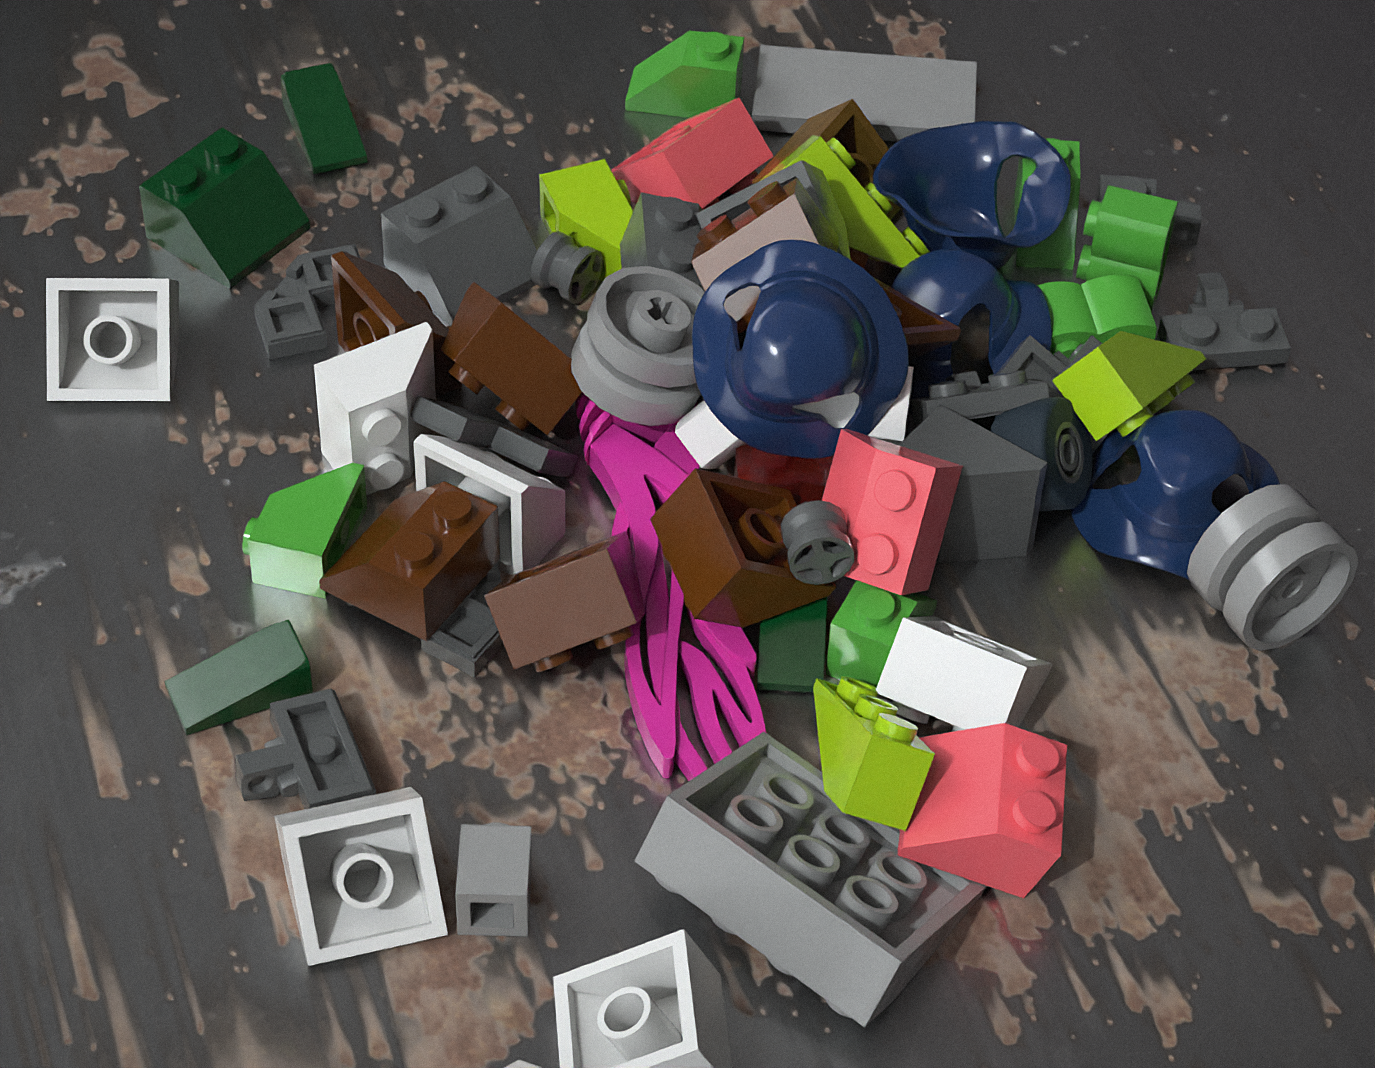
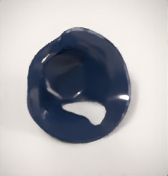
M978 121L927 129L901 139L884 154L873 174V184L882 196L902 208L908 227L924 243L929 252L941 249L967 251L987 260L996 269H1000L1007 264L1018 248L1035 246L1047 239L1057 229L1068 207L1071 175L1068 166L1059 152L1035 131L1016 122ZM1014 156L1032 159L1037 168L1023 185L1014 229L1005 237L1001 229L997 210V180L1000 176L1002 165L1006 160Z
M781 240L759 248L720 274L703 294L695 312L692 329L693 366L699 392L711 412L734 436L760 451L799 458L833 456L841 429H849L869 435L889 407L898 398L905 384L909 363L908 346L898 315L886 292L864 268L842 254L822 245L804 240ZM758 286L761 292L747 327L742 350H740L737 322L726 312L724 308L725 299L740 289ZM853 392L859 395V405L855 414L844 428H834L820 413H812L793 407Z
M957 249L934 250L912 260L904 266L891 286L894 290L956 326L959 325L964 315L972 307L982 303L990 311L988 358L994 374L999 371L1018 345L1029 335L1050 352L1052 342L1051 317L1042 290L1031 282L1004 278L992 264L977 255ZM952 343L909 361L908 366L914 367L911 399L929 396L928 385L946 382V378L953 374L950 362ZM910 402V410H909V413H910V414H913V412H912V405H911V402Z
M1174 410L1148 418L1142 425L1125 437H1122L1117 429L1108 433L1092 454V475L1087 494L1075 508L1070 510L1079 532L1097 551L1168 571L1189 580L1187 570L1191 553L1203 533L1221 515V512L1211 503L1212 492L1215 488L1234 474L1244 479L1249 494L1268 485H1278L1280 482L1269 462L1256 450L1241 442L1234 432L1220 420L1203 411ZM1131 445H1135L1141 465V473L1138 479L1132 483L1114 486L1111 489H1093L1094 483L1104 470L1118 460Z

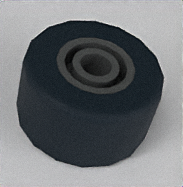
M1044 398L995 416L990 432L1047 462L1039 512L1075 508L1085 498L1090 486L1093 458L1088 429L1075 413L1071 401L1067 398Z

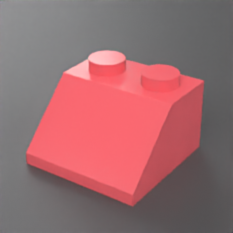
M739 97L675 124L611 169L616 180H624L630 194V199L636 204L642 192L662 197H675L683 201L697 203L704 210L720 202L718 197L728 190L730 194H734L751 185L754 178L758 175L756 169L771 159L773 154Z
M841 429L822 501L831 502L838 506L845 516L847 523L846 535L852 542L854 563L844 576L898 595L928 590L963 466L849 429Z
M1007 723L919 737L935 755L906 831L900 830L897 855L1025 898L1061 856L1067 744Z

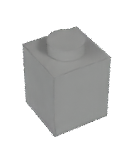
M492 822L485 825L461 824L455 893L457 935L528 937L532 878L531 826H511L500 822Z

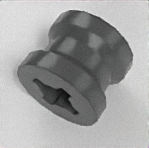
M560 231L554 232L543 241L537 250L531 267V279L533 283L542 288L550 289L555 287L559 289L563 299L578 304L591 294L601 276L603 268L602 253L587 245L579 248L575 245L573 237Z
M817 500L800 504L791 509L784 516L781 523V535L783 543L788 549L787 555L790 571L796 579L803 583L819 585L833 582L844 576L854 563L852 542L846 535L847 523L841 509L831 502Z

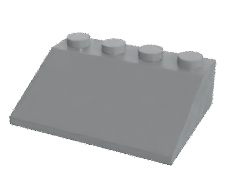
M762 732L667 795L635 859L637 864L655 876L657 882L662 887L685 897L711 916V919L719 928L739 936L768 957L770 963L777 970L794 976L822 996L835 1012L854 1019L863 1027H866L898 997L979 900L987 887L983 884L898 856L900 829L842 813L824 792L822 772L765 732Z

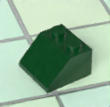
M223 127L139 185L146 238L229 289L311 229L310 219L264 151Z

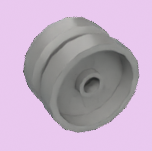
M650 266L626 267L607 276L595 294L587 314V321L581 329L571 352V372L581 391L600 409L627 422L655 426L673 424L679 421L695 407L701 396L694 374L692 329L697 306L705 291L697 283L673 271Z
M1287 484L1268 485L1245 495L1222 512L1203 533L1191 553L1187 575L1191 586L1212 608L1223 612L1227 625L1248 647L1263 651L1276 649L1290 643L1319 624L1347 592L1354 580L1359 561L1356 549L1334 527L1323 521L1321 522L1318 510L1297 489Z

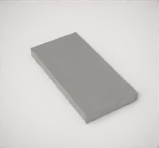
M760 45L752 120L759 131L796 133L807 119L854 99L883 141L898 142L911 134L927 129L975 122L977 62Z

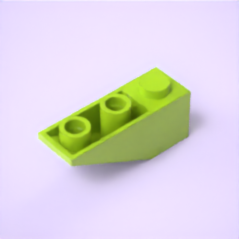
M812 135L761 179L763 180L803 160L824 172L846 223L849 247L901 268H904L912 260L929 253L924 243L909 227L900 233L886 216L893 210V207L876 190L874 184L870 182L863 188L849 170L856 165V162L834 137L826 143L821 136Z
M605 159L540 174V217L549 235L560 231L573 237L577 247L581 248L587 245L600 251L603 256V268L599 279L602 281L607 276L622 269L620 243L633 213L630 194L624 180L615 179Z
M1120 331L1052 381L1064 398L1071 401L1075 413L1096 441L1115 428L1122 437H1125L1142 425L1148 418L1154 416L1153 414L1173 401L1176 396L1193 385L1195 381L1189 372L1206 360L1201 351Z
M841 676L839 684L816 678L813 692L824 792L842 813L906 831L935 753L916 736L917 726L896 716L898 711L896 706L877 698L878 691H876V687L847 676Z

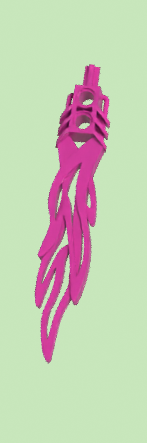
M582 392L576 399L575 408L577 417L581 420L579 429L582 442H585L583 449L585 461L601 482L616 510L612 536L624 531L628 535L646 611L636 624L631 625L634 635L625 640L624 668L632 711L648 754L661 776L665 779L671 777L675 761L686 779L690 781L705 771L707 767L687 737L680 721V708L676 693L677 663L690 689L693 711L701 738L711 759L716 764L731 754L732 751L721 730L714 702L728 723L739 747L762 732L766 733L762 709L752 683L755 677L757 656L741 627L694 619L684 602L683 592L673 570L669 599L661 549L662 545L650 521V518L656 512L653 500L662 506L695 468L699 469V464L675 433L678 421L673 424L655 426L627 422L600 409ZM684 607L696 637L734 690L746 717L705 654L691 644L679 640ZM644 619L650 687L643 672L640 654V636Z

